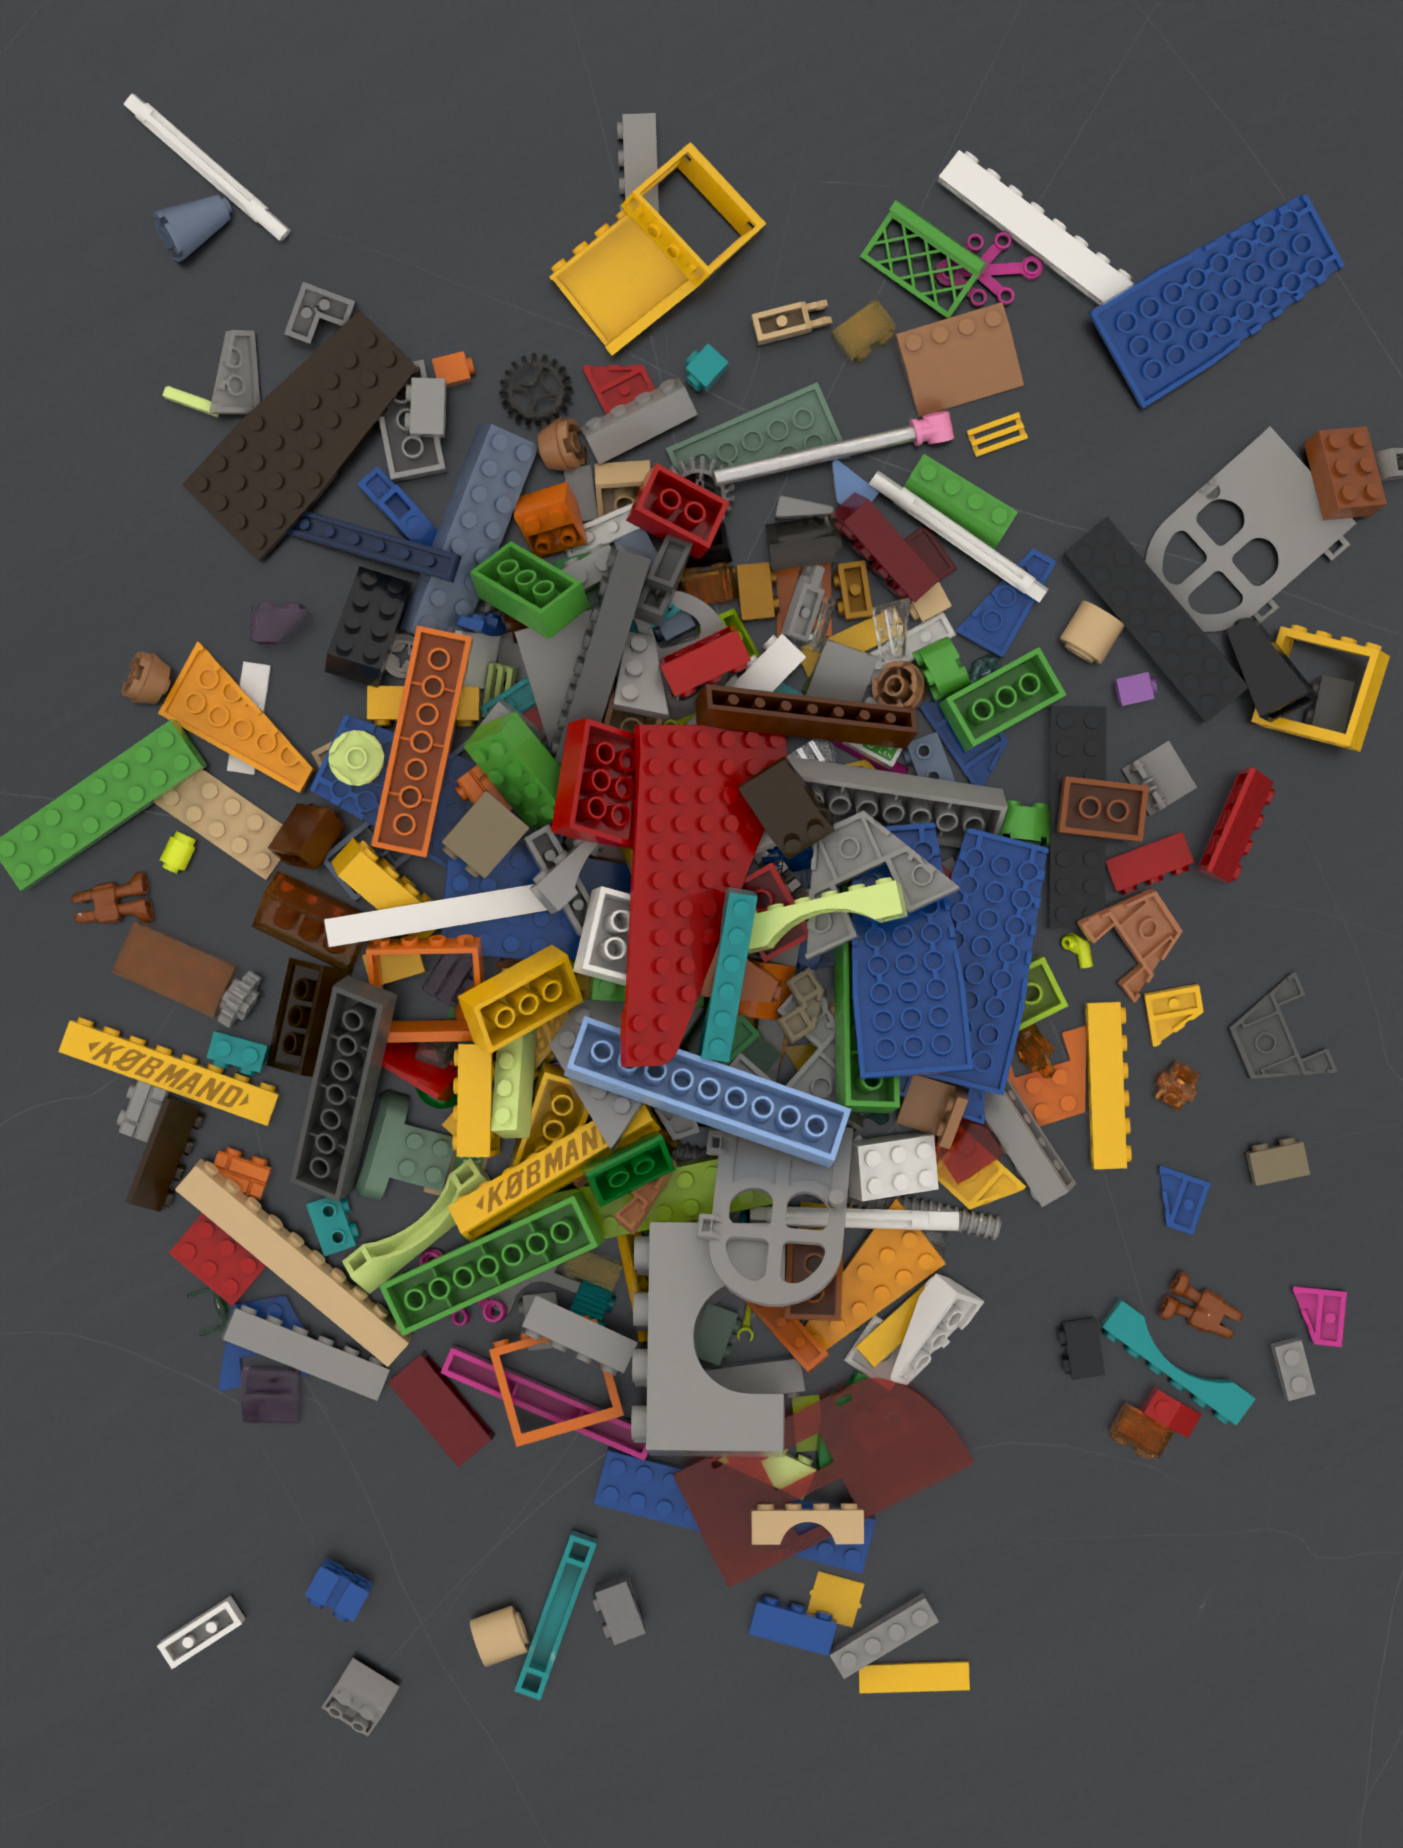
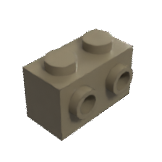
M1295 1137L1279 1140V1145L1269 1147L1268 1143L1253 1145L1252 1151L1246 1152L1252 1184L1255 1186L1310 1175L1304 1142L1296 1141Z

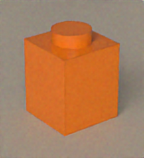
M464 351L432 359L436 378L446 379L447 388L472 382L470 374L475 373L471 357L466 358Z

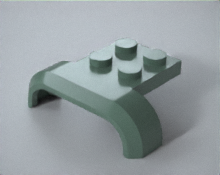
M390 1089L379 1094V1108L360 1176L354 1185V1189L359 1196L380 1201L386 1190L389 1178L443 1191L454 1152L452 1145L453 1136L405 1124L409 1106L408 1094Z

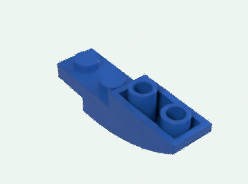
M376 466L357 486L395 526V529L404 539L432 546L437 529L397 484L395 485Z

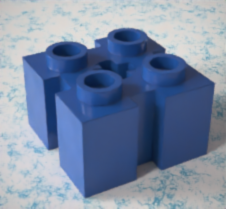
M325 1557L304 1596L308 1597V1602L317 1608L323 1609L324 1605L333 1609V1616L339 1620L347 1622L349 1619L354 1622L374 1583L345 1570L344 1567Z

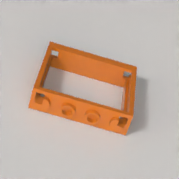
M464 934L457 938H446L443 935L418 938L417 936L409 935L401 939H390L387 937L370 940L366 948L369 984L383 989L380 955L472 953L474 985L476 987L485 982L481 937ZM466 1020L392 1021L387 1043L473 1041Z
M589 1315L584 1316V1318L590 1320ZM597 1319L590 1320L598 1324ZM522 1334L520 1335V1341L510 1343L509 1338L494 1342V1348L489 1349L516 1447L624 1416L613 1375L602 1370L612 1408L521 1434L500 1355L551 1340L541 1337L540 1341Z

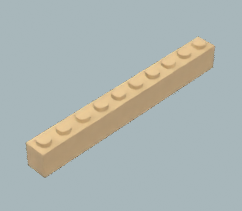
M200 1158L180 1181L175 1189L180 1195L387 1367L409 1344L412 1334L408 1333L402 1336L396 1321L389 1315L388 1310L382 1304H375L370 1300L363 1288L351 1284L340 1269H333L325 1262L326 1260L321 1253L316 1250L312 1251L304 1244V1240L298 1234L290 1233L285 1229L278 1217L267 1214L261 1209V1204L255 1198L247 1197L240 1191V1187L236 1182L231 1179H225L219 1174L218 1168L213 1163L205 1162Z

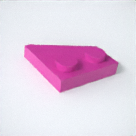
M1293 1286L1294 1295L1300 1306L1313 1343L1316 1345L1342 1347L1347 1291Z

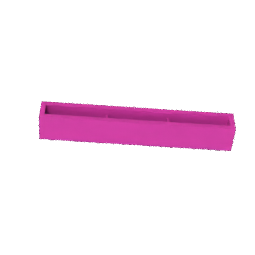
M453 1344L441 1374L502 1399L492 1361ZM502 1365L513 1405L555 1423L605 1410ZM622 1416L574 1430L644 1461L648 1454L646 1443H634L631 1437V1420Z

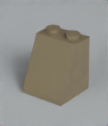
M484 790L441 841L446 845L442 850L452 859L456 860L460 857L466 862L467 865L464 869L476 879L479 875L486 878L526 833L529 827Z

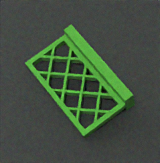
M895 200L889 209L891 211L860 257L946 318H951L989 264L902 202ZM895 219L902 224L904 236L889 239L887 227ZM907 228L915 234L908 235ZM883 233H884V239H885V240L879 241V239L881 238V236H882ZM915 237L922 238L925 243L926 252L911 255L909 239ZM904 240L907 256L892 258L890 242ZM886 244L887 260L876 261L869 256L875 245ZM929 244L935 247L937 250L930 251ZM942 252L947 257L948 268L933 270L931 254ZM927 255L929 271L914 274L912 258ZM908 259L910 275L899 277L895 274L893 262ZM951 259L959 264V266H952ZM889 263L890 270L882 264ZM964 268L973 274L966 284L956 286L953 270ZM949 271L952 287L937 290L934 274ZM930 275L933 291L920 292L917 289L915 278ZM911 279L912 285H910L905 280ZM957 289H962L960 294L957 296ZM953 292L954 303L948 311L939 305L937 293ZM931 294H933V296H934V301H933L932 299H930L929 297H927L926 295H931Z

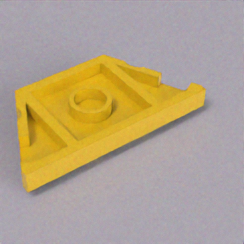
M960 1125L950 1149L940 1147L938 1141L936 1146L938 1181L969 1210L1020 1192L1026 1188L1019 1179Z

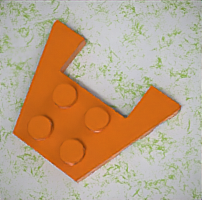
M1085 1025L1061 1032L1069 1057L1068 1061L1018 1077L1014 1076L1012 1066H1010L1008 1078L1039 1126L1085 1113L1087 1040Z

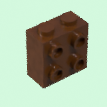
M297 803L268 846V849L285 864L316 870L325 861L326 854L332 845L340 838L345 824L338 818V812L331 807L325 806L322 808L312 803L309 805Z

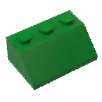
M658 1131L644 1135L638 1140L620 1147L614 1152L594 1160L581 1168L587 1184L600 1207L676 1170L664 1138Z

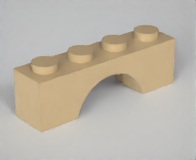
M763 1503L757 1504V1509H751L752 1545H780L785 1533L794 1525L803 1522H814L822 1525L831 1533L836 1544H864V1510L857 1508V1503H841V1508H830L829 1503H814L813 1508H802V1504L788 1503L785 1504V1509H774V1504Z

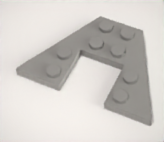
M861 811L834 824V832L812 845L811 889H809L811 900L822 898L821 894L828 891L836 890L839 894L837 886L886 863L893 879L901 883L905 906L909 913L961 890L957 884L865 811ZM833 912L809 918L807 922L808 940L805 957L807 960L813 959L858 938L859 935L850 914L847 912Z
M792 993L777 1009L776 1013L780 1017L799 1007ZM823 995L816 1029L803 1036L817 1049L785 1086L836 1103L835 1020ZM742 1053L729 1065L738 1070L772 1081Z
M583 999L582 1003L572 1009L549 1044L564 1072L584 1016L621 1028L622 1010H625V1002ZM694 1007L679 1048L703 1013L702 1007ZM569 1078L607 1145L614 1151L643 1106V1103Z

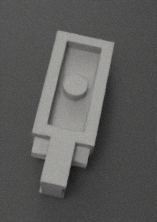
M807 562L797 582L781 634L807 643L809 641L825 592L822 589L823 583L821 582L825 571L824 567Z

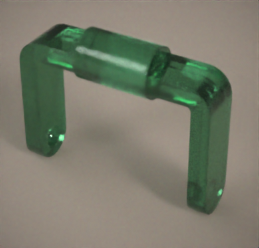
M210 1287L187 1294V1298H192L212 1291L218 1316L221 1317L223 1323L222 1325L199 1332L200 1336L225 1329L229 1320L226 1314L229 1311L225 1300Z

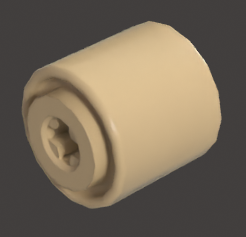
M1083 600L1062 633L1060 640L1065 644L1064 647L1081 659L1089 663L1101 664L1125 625L1103 609Z
M508 1606L470 1620L473 1639L485 1667L528 1652V1634L520 1613L516 1612L513 1606Z

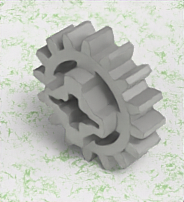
M248 971L241 981L237 978L233 981L232 985L223 995L219 1005L222 1010L218 1017V1022L231 1028L238 1018L242 1021L246 1018L247 1014L256 1004L260 994L256 990L261 982V977Z

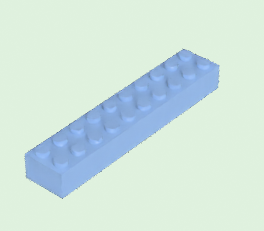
M584 1016L564 1076L828 1168L835 1161L851 1112L850 1108L713 1060L703 1059L701 1056L678 1049L671 1061L661 1066L621 1067V1028Z

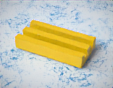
M1019 412L966 431L975 457L1028 439ZM1015 420L1016 425L978 439L974 437L978 433ZM1015 431H1019L1020 434L980 450L977 446Z

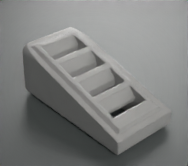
M781 496L779 497L775 519L831 516L830 514L834 508L829 505Z

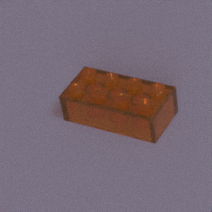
M134 921L112 973L210 1017H217L221 1008L219 1005L222 997L231 986L239 966L139 921Z

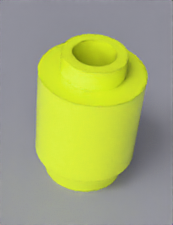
M176 831L174 836H170L159 859L164 862L162 867L176 874L179 869L185 871L196 848L194 847L196 840Z

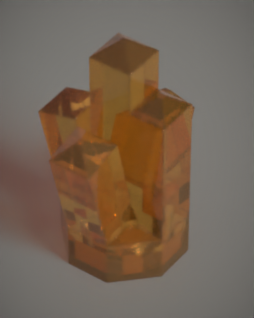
M1035 1023L1020 1030L1016 1047L1022 1064L1029 1065L1032 1072H1040L1043 1078H1052L1056 1070L1048 1058L1053 1055L1055 1048L1040 1033Z

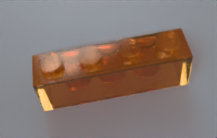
M278 870L264 892L252 927L335 968L349 971L350 975L367 941L328 947L324 919L364 912Z

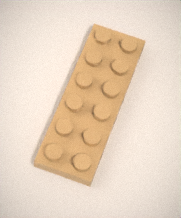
M204 769L154 802L265 880H268L281 861L268 849V846L283 824Z

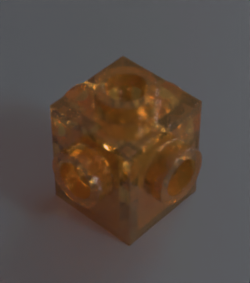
M1177 1060L1168 1072L1164 1070L1156 1082L1159 1089L1155 1097L1179 1111L1185 1102L1190 1104L1198 1091L1195 1087L1201 1073Z

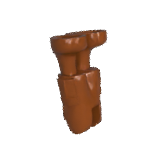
M145 871L136 872L129 882L120 886L111 881L71 895L72 904L94 901L95 906L94 911H83L82 913L74 914L75 922L116 923L121 921L123 915L137 916L145 923L152 922L154 911L149 898H141L126 903L118 902L119 898L142 896L149 893V882Z
M1180 1271L1171 1283L1169 1291L1196 1303V1307L1192 1308L1167 1294L1161 1304L1159 1317L1163 1320H1169L1173 1315H1179L1187 1318L1188 1326L1200 1332H1210L1226 1339H1232L1235 1332L1227 1326L1221 1325L1220 1322L1224 1315L1229 1319L1241 1322L1243 1314L1226 1303L1221 1296L1208 1289H1204L1201 1292L1197 1291L1190 1285L1188 1273Z

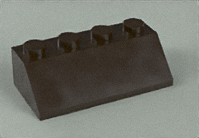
M289 958L267 1066L298 1075L313 1077L333 985L345 978L349 971Z
M172 1095L165 1097L125 1201L126 1203L158 1212L163 1211L165 1206L168 1208L171 1206L175 1192L171 1190L174 1182H179L183 1175L185 1166H182L181 1163L184 1155L189 1156L195 1141L191 1137L194 1129L199 1130L204 1119V1114H201L203 1107Z

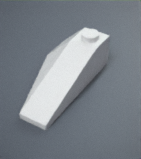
M935 1274L934 1277L930 1278L919 1296L890 1379L893 1382L908 1385L930 1363V1355L940 1347L944 1349L950 1343L947 1338L958 1327L963 1330L969 1324L984 1301L949 1277Z

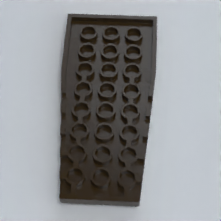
M357 312L247 414L182 485L257 560L262 561L317 502L339 474L338 470L353 456L355 448L362 439L367 438L372 431L370 429L380 416H384L388 411L387 407L397 395L402 393L406 388L405 384L414 373L419 371V368L363 313Z

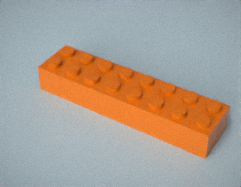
M422 626L416 627L371 844L373 847L425 858L429 857L473 646V637Z

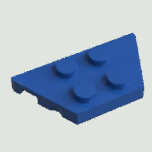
M942 701L924 702L919 709L934 731L938 733L940 740L970 784L984 786L1009 742L1004 732L965 752L938 705Z

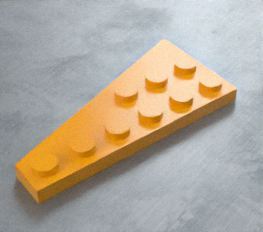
M197 641L158 714L168 720H177L184 729L302 794L315 769L201 642Z
M895 1197L887 1210L906 1209L899 1199ZM873 1229L843 1269L842 1320H807L803 1326L827 1350L946 1264L945 1260L922 1230Z

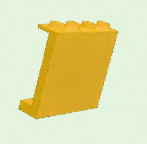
M624 209L615 215L618 220L613 225L609 226L605 223L594 232L596 238L592 242L587 244L586 241H583L572 251L575 255L566 262L562 258L551 267L553 273L549 276L603 342L605 348L612 356L697 288Z

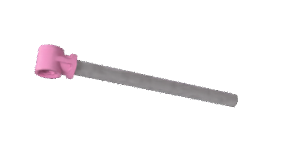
M940 411L922 416L923 420L910 419L909 426L713 470V481L717 487L913 442L915 446H921L926 441L928 444L954 439L950 412Z

